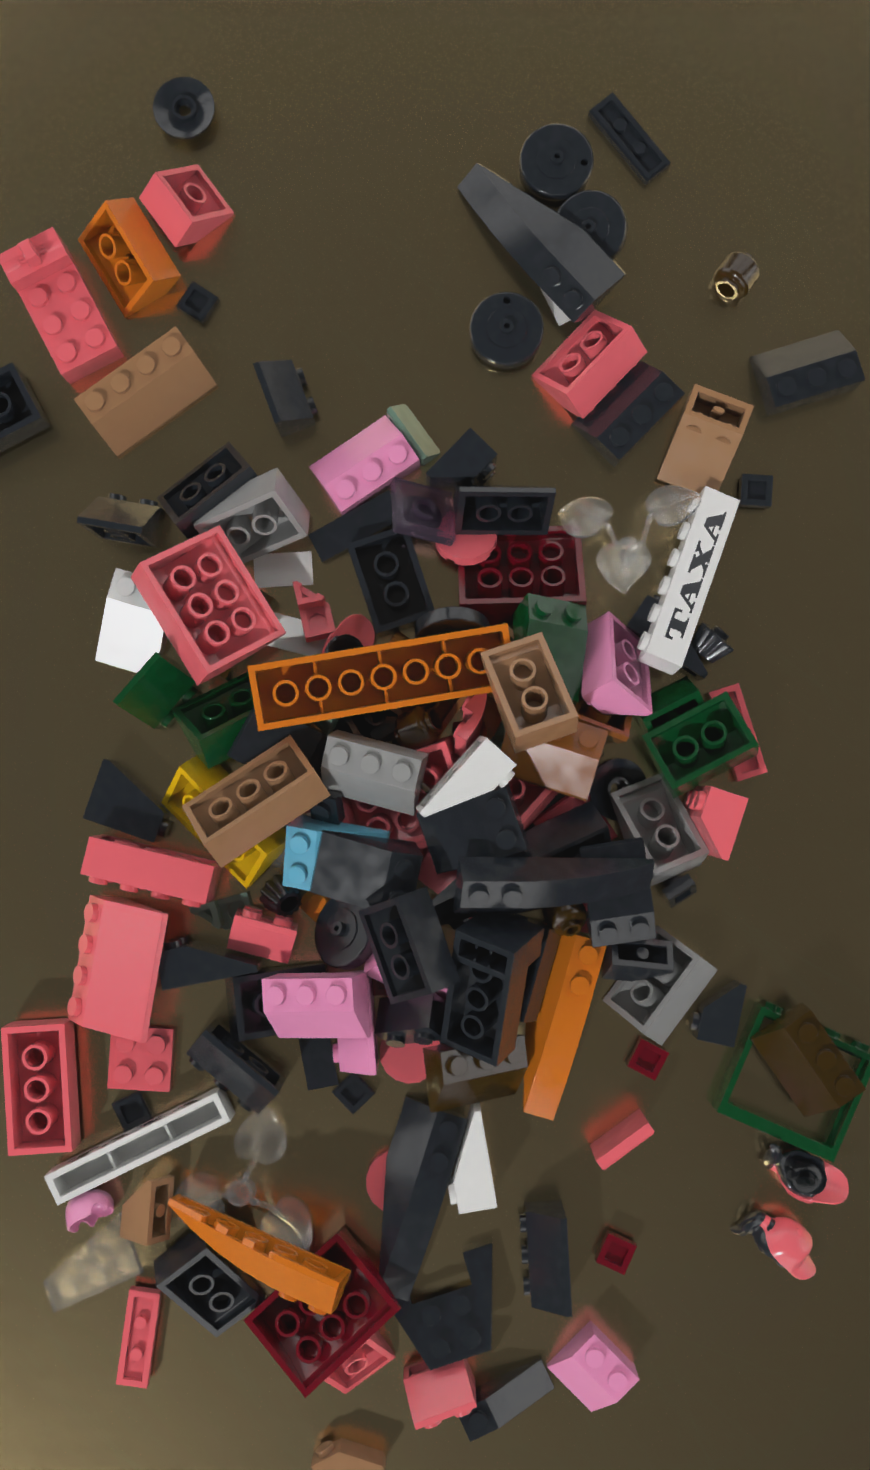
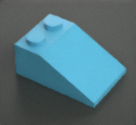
M300 815L286 826L282 886L310 891L322 830L388 839L390 838V831L344 822L336 825L311 819V816Z

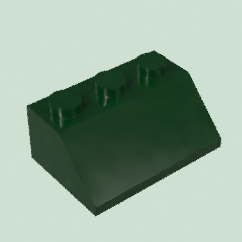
M248 671L172 709L193 751L208 769L231 758L227 753L254 706Z
M727 691L642 735L657 771L673 799L758 755L759 744Z

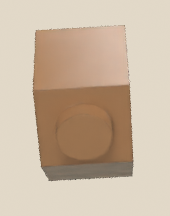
M167 1175L147 1180L122 1205L121 1238L144 1246L170 1240L172 1208L168 1205V1201L173 1197L175 1176Z
M340 1438L334 1442L331 1440L326 1441L316 1448L313 1453L311 1468L312 1470H385L386 1456L383 1451Z

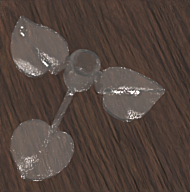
M675 485L662 486L652 491L645 501L646 509L650 514L646 518L639 541L631 536L624 537L618 541L612 527L606 522L612 517L613 509L608 502L601 498L584 497L573 500L560 509L558 516L565 532L576 538L592 537L601 530V527L607 531L613 544L605 545L598 552L596 557L597 567L610 585L619 592L626 594L633 583L648 570L651 564V554L646 548V540L651 522L656 519V522L663 527L678 525L697 510L702 498L699 493Z
M267 1107L259 1115L256 1112L251 1114L236 1132L234 1139L236 1155L242 1159H251L250 1165L243 1174V1177L230 1183L226 1192L219 1193L220 1187L216 1178L207 1173H195L184 1179L174 1196L181 1194L222 1213L225 1212V1206L221 1198L228 1199L232 1205L237 1207L250 1203L252 1206L256 1205L266 1208L271 1212L263 1217L260 1230L308 1251L310 1249L313 1237L312 1220L308 1209L300 1200L291 1196H285L274 1207L270 1203L255 1198L256 1186L250 1179V1175L257 1161L263 1165L275 1163L282 1157L287 1145V1136L283 1126L274 1111ZM172 1210V1217H174L175 1219L179 1220L180 1222L185 1223V1222Z

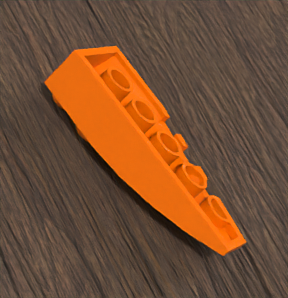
M577 933L573 936L561 935L537 1021L526 1022L525 1045L528 1068L524 1074L523 1112L552 1121L554 1120L571 1070L607 947L593 948L589 935Z
M177 1194L169 1199L168 1205L210 1247L245 1273L278 1290V1295L283 1299L291 1302L300 1300L309 1304L308 1309L319 1315L332 1314L338 1307L351 1270L181 1194Z

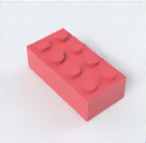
M100 834L89 836L80 874L89 876L88 881L91 883L107 885L108 883L115 882L119 883V889L138 893L139 890L151 891V897L162 900L178 897L182 898V904L200 908L201 905L215 899L222 868L215 860Z
M68 1018L12 1021L1 1027L8 1156L72 1152L81 1143L74 1022Z

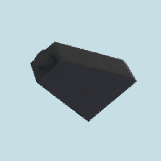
M103 759L83 815L84 819L153 843L159 842L161 837L166 838L171 826V820H168L170 812L117 761Z

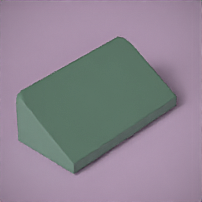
M406 404L390 406L387 409V418L403 434L420 459L421 465H426L440 454L436 444Z

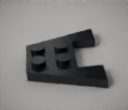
M493 1243L463 1252L472 1285L415 1304L412 1302L411 1295L408 1301L396 1298L402 1308L395 1314V1317L430 1370L492 1350Z

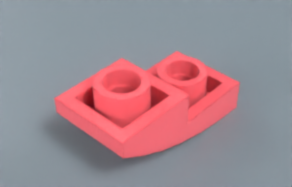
M487 693L468 696L462 705L463 721L458 725L453 735L455 738L454 753L462 756L480 735L485 718Z

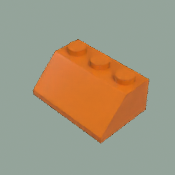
M134 197L105 200L78 238L79 243L124 317L133 315L166 295L181 277Z

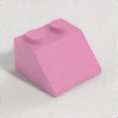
M591 1320L547 1363V1368L591 1412L617 1403L640 1380L635 1365Z

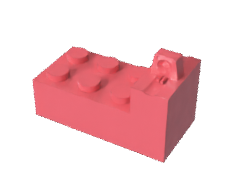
M53 227L30 239L27 238L19 242L16 246L0 254V264L9 282L19 293L60 374L70 385L124 357L69 249Z

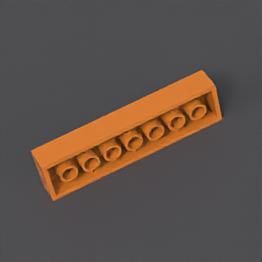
M508 623L247 666L258 731L491 693L492 689L480 653L511 642Z

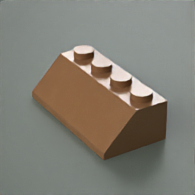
M175 326L74 400L119 458L215 389L217 384Z
M289 735L184 804L182 808L203 845L222 868L329 797L330 793L296 742Z

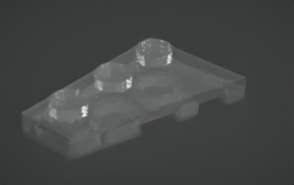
M122 1212L117 1214L101 1231L96 1233L79 1251L72 1255L43 1282L53 1312H57L144 1272L133 1241L120 1237Z

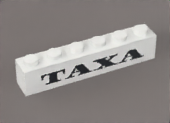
M707 486L704 487L699 495L693 494L686 509L690 513L687 522L684 521L677 534V539L681 540L678 549H673L667 562V566L671 567L668 576L664 575L657 590L661 597L658 604H653L647 621L651 622L648 632H643L637 645V649L641 650L638 658L639 662L670 675H674L683 666L740 500Z
M216 1087L54 1166L44 1176L45 1181L58 1206L230 1122L236 1112L227 1093Z

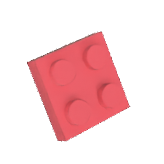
M149 1026L146 1043L111 1035L107 1089L170 1092L172 1090L176 1027Z

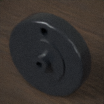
M552 123L537 128L526 138L520 151L519 172L523 183L530 192L541 199L548 201H564L570 196L581 192L591 177L594 164L592 147L587 138L570 125Z
M585 190L570 196L559 207L557 212L561 216L584 228L613 260L619 255L627 239L628 223L621 205L615 198L599 190Z
M498 292L483 299L475 308L470 319L469 337L475 353L485 363L501 369L516 368L531 360L540 348L544 334L543 319L537 306L527 297L515 292Z
M458 606L442 607L425 613L416 621L414 626L415 638L490 626L488 618L477 610Z
M332 898L325 904L318 916L314 936L316 950L320 958L327 965L343 970H351L361 966L372 955L373 952L358 912L365 908Z

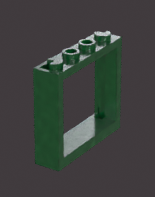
M766 1001L763 1006L755 1002L711 1105L718 1113L834 1163L863 1092L840 1108L834 1109L822 1140L729 1099L753 1042L750 1040V1037L758 1032L764 1017L775 1021L783 1015L784 1008ZM824 1026L823 1028L839 1050L857 1057L852 1070L866 1088L870 1078V1046L856 1039H852L851 1043L841 1040V1033Z

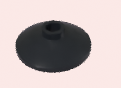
M176 77L165 82L157 91L153 101V114L157 124L166 134L178 139H190L202 134L212 123L215 114L214 99L209 89L199 80L191 77ZM189 109L191 111L189 115L181 116L183 110Z
M623 758L607 760L599 765L589 794L590 800L601 816L618 821L609 797L612 784L615 783L617 790L645 780L646 776L642 769L630 760Z

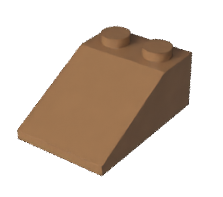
M542 632L480 653L504 728L515 753L577 732L578 713Z

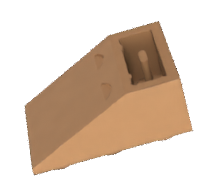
M694 384L687 396L656 479L697 495L705 486L719 491L743 437L754 406Z

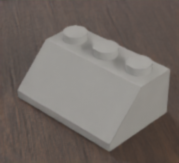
M336 730L327 736L321 764L322 782L328 790L341 792L342 797L414 816L429 753Z
M657 926L656 938L654 939L673 941L674 972L633 982L617 980L603 1001L640 1032L662 1046L717 972V969L660 926Z

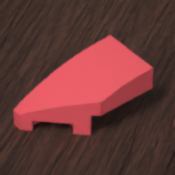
M298 581L292 582L306 642L328 638L334 632L335 626L330 605L325 601V596L318 592L315 594L303 587L302 583Z

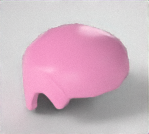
M91 1189L70 1199L65 1210L67 1230L73 1233L78 1232L81 1222L94 1227L99 1217L113 1214L114 1200L111 1195L100 1189Z

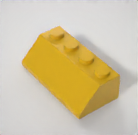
M196 755L178 767L161 803L203 845L182 806L230 774L220 764L208 769ZM282 827L224 867L246 889L249 888L284 851L286 841L285 828Z

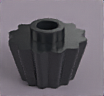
M701 622L691 642L698 653L709 662L714 663L734 651V648L726 641L729 635L719 626L715 625L711 628L705 622Z
M283 873L281 875L275 874L271 880L265 881V886L260 889L262 895L259 900L263 903L265 909L284 917L293 915L302 905L301 889L282 886Z

